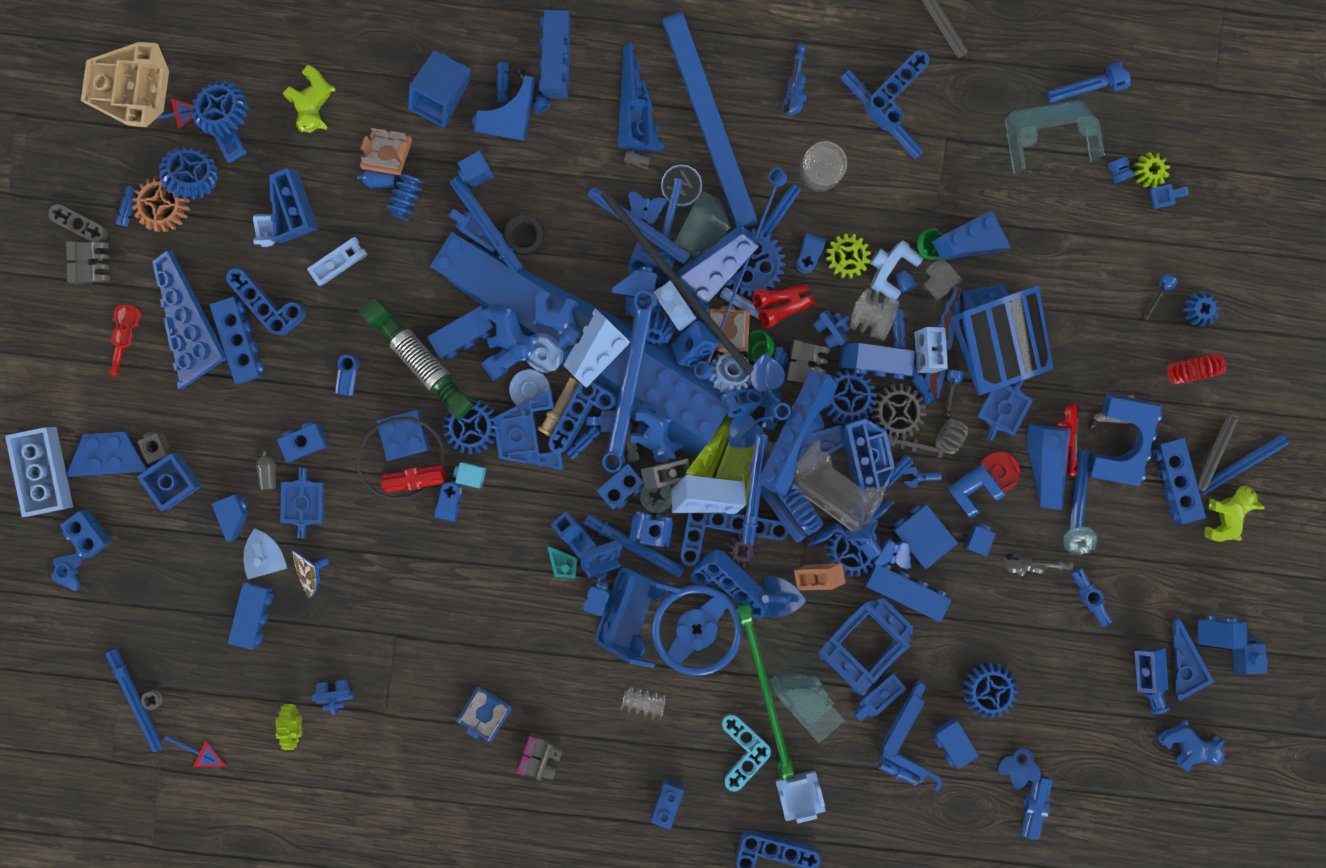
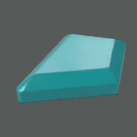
M549 546L548 552L554 576L575 579L577 558Z

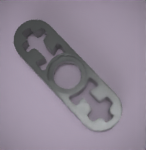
M59 204L53 205L49 209V218L53 222L91 242H104L107 239L108 232L106 228L87 217ZM57 211L68 216V220L56 215ZM81 218L83 226L81 229L76 230L73 223L76 219ZM89 228L96 230L100 233V236L97 237L87 230Z

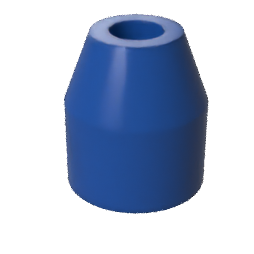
M906 271L896 275L897 285L902 293L908 292L917 286L912 276Z

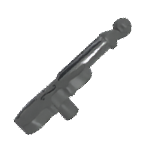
M1012 552L1005 553L1002 558L1005 569L1020 576H1024L1026 571L1043 573L1046 567L1058 568L1059 570H1072L1075 567L1074 562L1070 561L1066 563L1062 560L1042 559L1039 556H1023Z

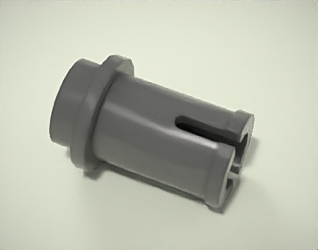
M633 149L631 151L627 150L624 162L628 166L631 164L647 170L651 157L635 153Z

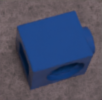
M979 523V526L972 525L963 547L987 557L996 533L991 532V527L981 523Z

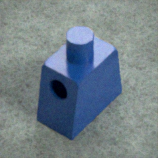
M1247 634V647L1232 649L1234 674L1267 673L1268 659L1265 643L1255 635Z

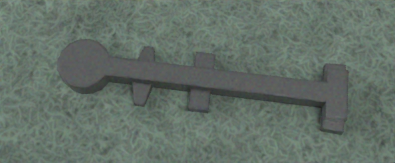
M893 435L888 438L890 446L901 444V449L906 445L912 447L914 452H916L917 448L938 452V458L943 456V451L939 448L918 444L917 439H914L912 443L907 442L906 439H893Z

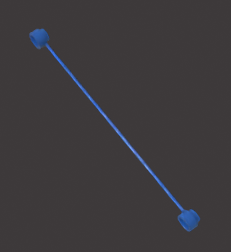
M778 167L772 169L768 176L769 181L774 184V188L755 237L757 238L777 186H782L787 182L786 172ZM750 257L745 261V264L739 276L735 290L733 292L725 316L721 323V330L724 327L725 321L729 314L730 308L734 301L735 295L739 288L740 282L742 280ZM715 348L711 351L707 362L700 361L696 364L694 373L697 377L705 380L713 375V368L709 363Z

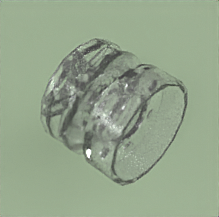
M866 288L857 299L853 308L850 329L856 330L859 323H861L859 332L864 333L866 328L870 326V337L884 341L896 317L899 301L886 296L880 304L878 303L879 293L875 292L870 300L871 289Z

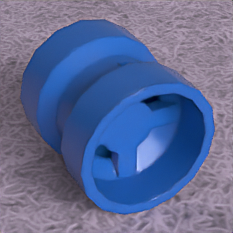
M1127 157L1107 164L1109 171L1113 173L1112 179L1114 184L1134 176L1133 170L1129 169Z

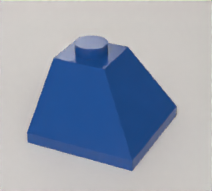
M641 266V270H635L612 288V293L635 296L642 290L655 292L658 272H653L654 268ZM642 293L640 297L647 298V293Z

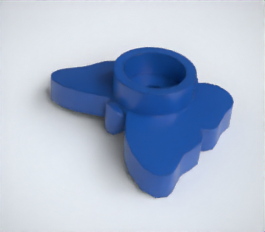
M629 193L631 213L642 220H646L648 224H654L667 203L666 199L655 198L650 201L648 198L644 200L638 193Z
M887 539L881 546L882 552L873 560L876 566H881L888 562L891 564L896 562L900 567L909 569L911 568L909 545L906 541L897 543Z
M76 553L55 558L53 560L55 569L51 576L52 580L58 584H63L64 587H68L73 591L79 590L80 583L75 574L78 573L76 568L81 564L83 557Z

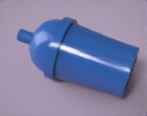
M365 170L362 175H357V179H362L366 186L373 189L396 188L397 175Z

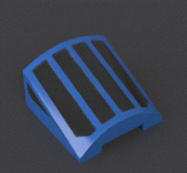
M1039 286L997 299L951 317L953 328L978 396L1054 369Z

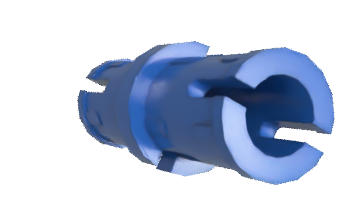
M885 757L880 759L887 766L878 763V769L890 773L895 779H902L913 786L918 784V781L911 777L919 779V775Z

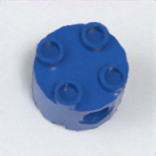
M636 511L632 519L629 540L633 542L639 540L641 544L660 547L665 545L669 547L673 527L672 518L661 514H656L655 517H652V515L646 512ZM654 525L653 531L649 533V528Z

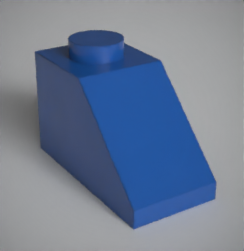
M241 494L232 495L212 503L226 542L238 538L248 515V503Z

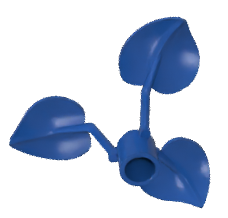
M763 354L752 367L754 370L751 372L750 380L754 389L759 392L768 390V393L773 398L775 403L770 407L771 414L755 421L751 415L734 417L729 426V445L731 447L746 448L754 445L756 434L763 433L762 427L758 425L759 422L774 418L785 420L790 416V407L780 402L771 390V388L776 389L782 385L785 378L784 370L768 354ZM819 413L811 422L805 435L824 428V423Z
M894 500L880 503L868 510L863 516V520H867V522L849 535L838 527V522L824 526L816 532L808 546L811 547L813 544L823 542L835 532H840L846 537L847 541H851L859 550L862 549L868 559L877 557L882 552V549L876 541L877 537L874 530L878 525V521L874 519L883 515L892 504H895Z

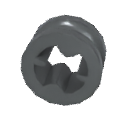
M157 690L148 691L141 698V704L147 710L159 707L163 701L162 694ZM154 696L156 703L150 704L148 697Z

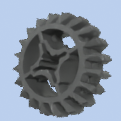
M894 384L890 385V391L884 387L883 392L885 395L878 392L877 397L880 400L873 399L877 405V408L872 407L876 411V415H872L870 418L878 419L874 424L877 426L881 425V428L887 430L888 438L893 433V439L897 440L900 433L901 438L906 439V432L909 436H913L912 428L919 431L920 428L916 424H924V421L919 418L920 416H926L925 412H920V409L926 408V405H919L918 402L922 401L923 397L915 398L918 394L917 390L910 394V386H907L904 391L903 384H899L897 390ZM893 395L906 397L899 404L891 402L888 398ZM910 403H912L914 409L912 419H910L911 417L907 413ZM884 404L889 410V416L886 418V421L882 415ZM893 407H896V408L902 407L901 410H900V413L902 414L903 417H900V415H897L896 417H894L896 411L894 410L895 408H893ZM898 419L908 424L901 429L890 427Z

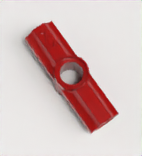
M443 465L423 469H407L400 473L381 476V487L384 493L422 489L424 486L446 483V473Z

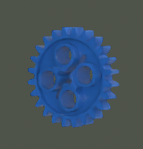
M756 229L752 230L754 236L756 235ZM761 231L757 238V242L762 245V252L758 255L752 253L750 258L756 260L767 253L769 257L756 262L755 268L752 266L746 267L745 272L750 271L753 274V279L751 282L746 283L742 278L739 285L741 295L746 290L748 295L752 296L755 290H768V286L775 288L773 281L780 282L781 280L777 276L778 274H784L780 267L786 266V264L780 260L786 256L779 255L783 247L776 248L778 240L776 239L771 242L772 235L769 234L765 238L764 231ZM770 262L772 268L769 273L761 271L762 263ZM741 271L735 272L726 284L727 286L734 284L733 291Z

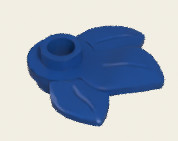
M1018 749L1013 756L1005 757L998 768L999 774L1010 775L1011 782L1016 790L1024 787L1028 780L1038 783L1041 777L1040 768L1034 763L1033 754L1027 749ZM1021 755H1025L1027 757L1026 763H1022L1020 761Z

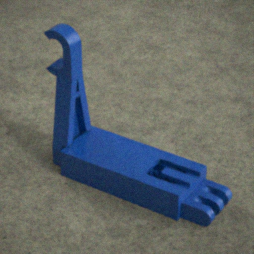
M916 681L881 744L883 748L881 754L890 761L919 775L920 783L924 782V778L927 776L935 779L937 783L934 788L935 791H938L942 786V781L937 774L898 753L925 703L921 697L925 691V685L922 681Z

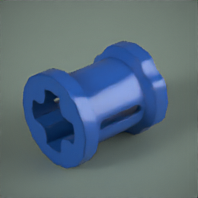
M1164 691L1158 694L1145 693L1146 697L1149 698L1152 714H1162L1170 710L1163 696Z

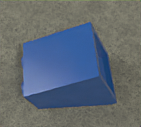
M434 50L409 86L408 109L445 128L470 82L471 69Z

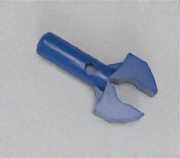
M909 467L903 474L911 473L916 478H913L912 481L902 482L910 488H917V484L920 481L941 480L942 474L941 472L919 473L917 467Z

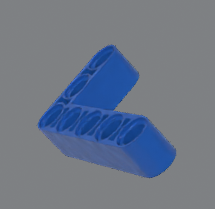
M722 512L719 514L723 515V522L721 524H714L712 517L717 513H703V518L699 521L692 518V513H688L681 549L682 562L688 566H693L698 562L705 527L743 534L744 525L740 528H735L732 522L737 517L745 521V514ZM763 517L757 518V521L763 522L764 528L760 532H755V536L773 540H783L787 537L788 531L781 521ZM776 525H782L784 528V532L780 536H776L773 533ZM692 530H696L700 534L699 538L695 541L688 538V533ZM688 550L696 553V557L692 561L684 558V554Z

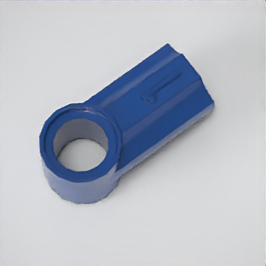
M505 348L481 364L493 381L503 376L508 371V368L518 362L511 353V349Z
M347 354L341 356L337 362L338 375L335 393L353 396L360 360L356 355ZM347 358L353 361L351 369L345 367L344 362Z

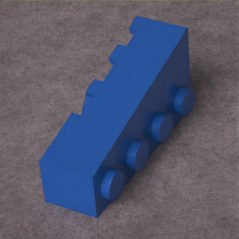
M544 10V17H540V30H543V38H540L542 58L539 59V71H541L539 92H542L545 98L569 99L570 13L565 10Z

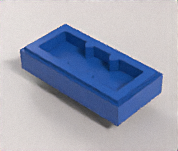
M235 129L231 130V135L225 132L223 137L219 134L214 136L225 159L229 163L247 153Z

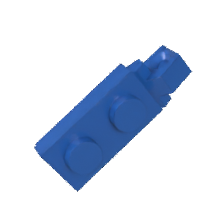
M455 209L451 211L449 216L457 222L455 227L492 253L495 252V247L470 212L465 211L462 215Z
M891 672L859 702L860 707L853 714L859 721H862L867 715L870 717L877 716L907 688Z

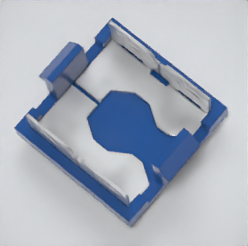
M477 686L456 722L468 728L466 733L477 739L480 735L491 743L513 707L480 686Z

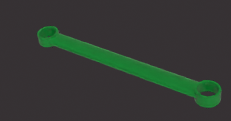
M749 603L739 605L736 611L737 619L746 629L781 759L778 764V772L784 780L795 778L791 759L788 758L758 646Z

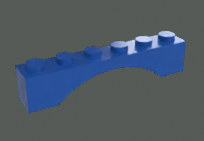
M811 369L757 481L767 490L786 496L794 479L796 459L804 435L816 415L830 403L838 386L828 374Z

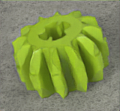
M1151 152L1147 153L1145 157L1140 156L1138 158L1139 163H1135L1133 166L1137 169V171L1133 172L1134 176L1138 175L1139 177L1136 182L1140 183L1143 181V187L1145 188L1149 185L1151 188H1155L1157 184H1163L1165 182L1164 178L1170 175L1165 171L1170 168V165H1164L1167 158L1160 159V153L1152 155Z

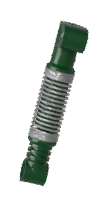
M373 297L359 310L360 315L388 339L390 348L396 351L398 357L403 359V362L410 367V370L417 375V378H420L419 380L424 383L431 393L439 395V398L446 404L447 409L458 420L475 406L462 391H459L460 389L453 383L448 371L439 364V361L432 356V353L425 348L415 334L407 327H403L380 300Z

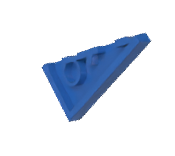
M1179 618L1173 620L1175 697L1178 701H1181L1214 683L1183 623Z

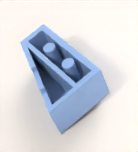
M596 308L592 313L594 316L589 325H585L583 329L584 334L579 343H575L564 363L568 371L586 388L630 343Z
M686 475L672 489V513L726 512L728 514H736L746 506L745 482Z

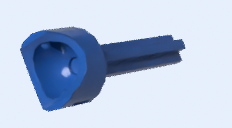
M1116 62L1106 65V74L1049 90L1047 96L1051 103L1109 86L1112 92H1116L1130 87V73L1122 68V62Z

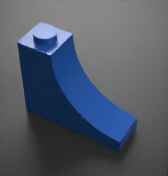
M525 76L518 94L505 106L490 111L477 110V114H474L472 118L474 131L526 141L535 78Z

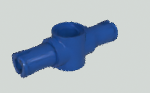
M1079 567L1076 571L1070 572L1079 587L1080 600L1088 606L1090 612L1094 613L1100 626L1105 627L1108 625L1107 622L1109 624L1112 623L1113 620L1104 607L1103 593L1096 589L1093 582L1089 581L1083 568ZM1091 592H1094L1095 598L1093 601L1089 602L1088 595Z

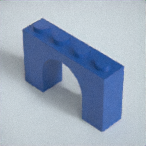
M1107 393L1102 414L1107 418L1133 423L1137 429V441L1128 453L1121 456H1108L1091 452L1088 474L1094 478L1140 486L1141 481L1146 476L1145 466L1151 458L1152 451L1150 448L1152 441H1155L1157 436L1156 426L1157 422L1162 418V407L1156 402Z

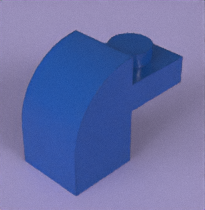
M566 511L551 524L560 538L569 544L580 559L582 552L598 547L588 532Z

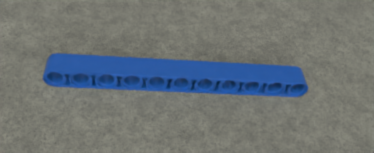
M682 11L664 17L662 22L735 226L737 228L742 225L745 228L757 223V218Z

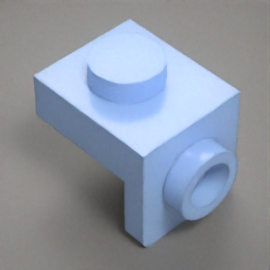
M255 214L253 216L256 237L253 240L254 244L268 247L275 243L271 242V235H273L272 214Z

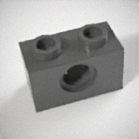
M688 459L675 460L641 469L645 489L659 488L680 482L688 475L686 474L690 467Z

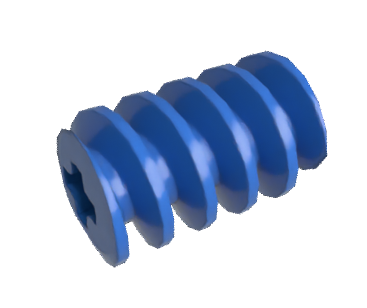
M401 174L399 178L403 182L395 183L399 190H392L393 194L397 197H390L389 200L393 205H386V208L390 211V214L409 222L405 214H412L408 206L416 205L411 199L419 198L414 192L422 191L418 183L423 182L412 176Z

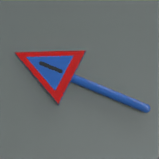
M171 99L174 112L161 114L155 120L175 116L177 127L180 129L193 119L191 107L194 105Z
M168 735L164 736V739L198 754L193 767H228L207 741H205L201 751Z

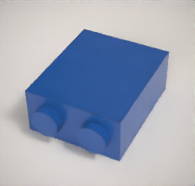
M917 504L910 510L911 514L906 518H899L894 523L895 527L891 530L900 541L908 543L910 553L922 568L927 569L958 543L926 504Z

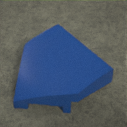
M619 539L582 552L581 568L589 578L597 577L600 581H604L610 570L621 566L618 561L622 549Z

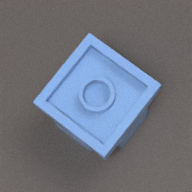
M815 770L796 774L795 778L784 780L783 778L776 779L786 821L796 819L797 823L817 819L816 814L826 812Z

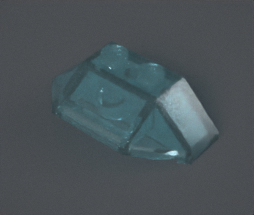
M702 191L675 241V244L690 253L688 261L694 260L705 249L711 248L726 235L730 225L721 200ZM675 259L673 268L679 270L686 264Z

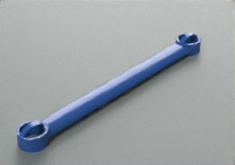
M650 290L639 291L634 297L636 310L629 340L630 343L608 453L602 460L606 471L612 473L621 470L625 465L623 453L651 312L657 304V297ZM642 293H647L646 303L642 307L639 298ZM610 454L615 455V460L612 467L608 463V457Z

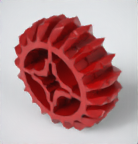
M1220 353L1177 361L1167 365V376L1170 383L1173 384L1205 379L1224 374L1226 372V362Z

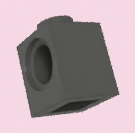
M152 431L144 434V439L138 441L147 464L157 463L172 453L164 433ZM154 441L158 444L156 452L152 450V443Z

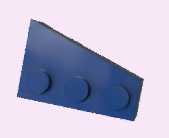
M993 211L932 241L941 260L986 254L994 255L1011 248Z

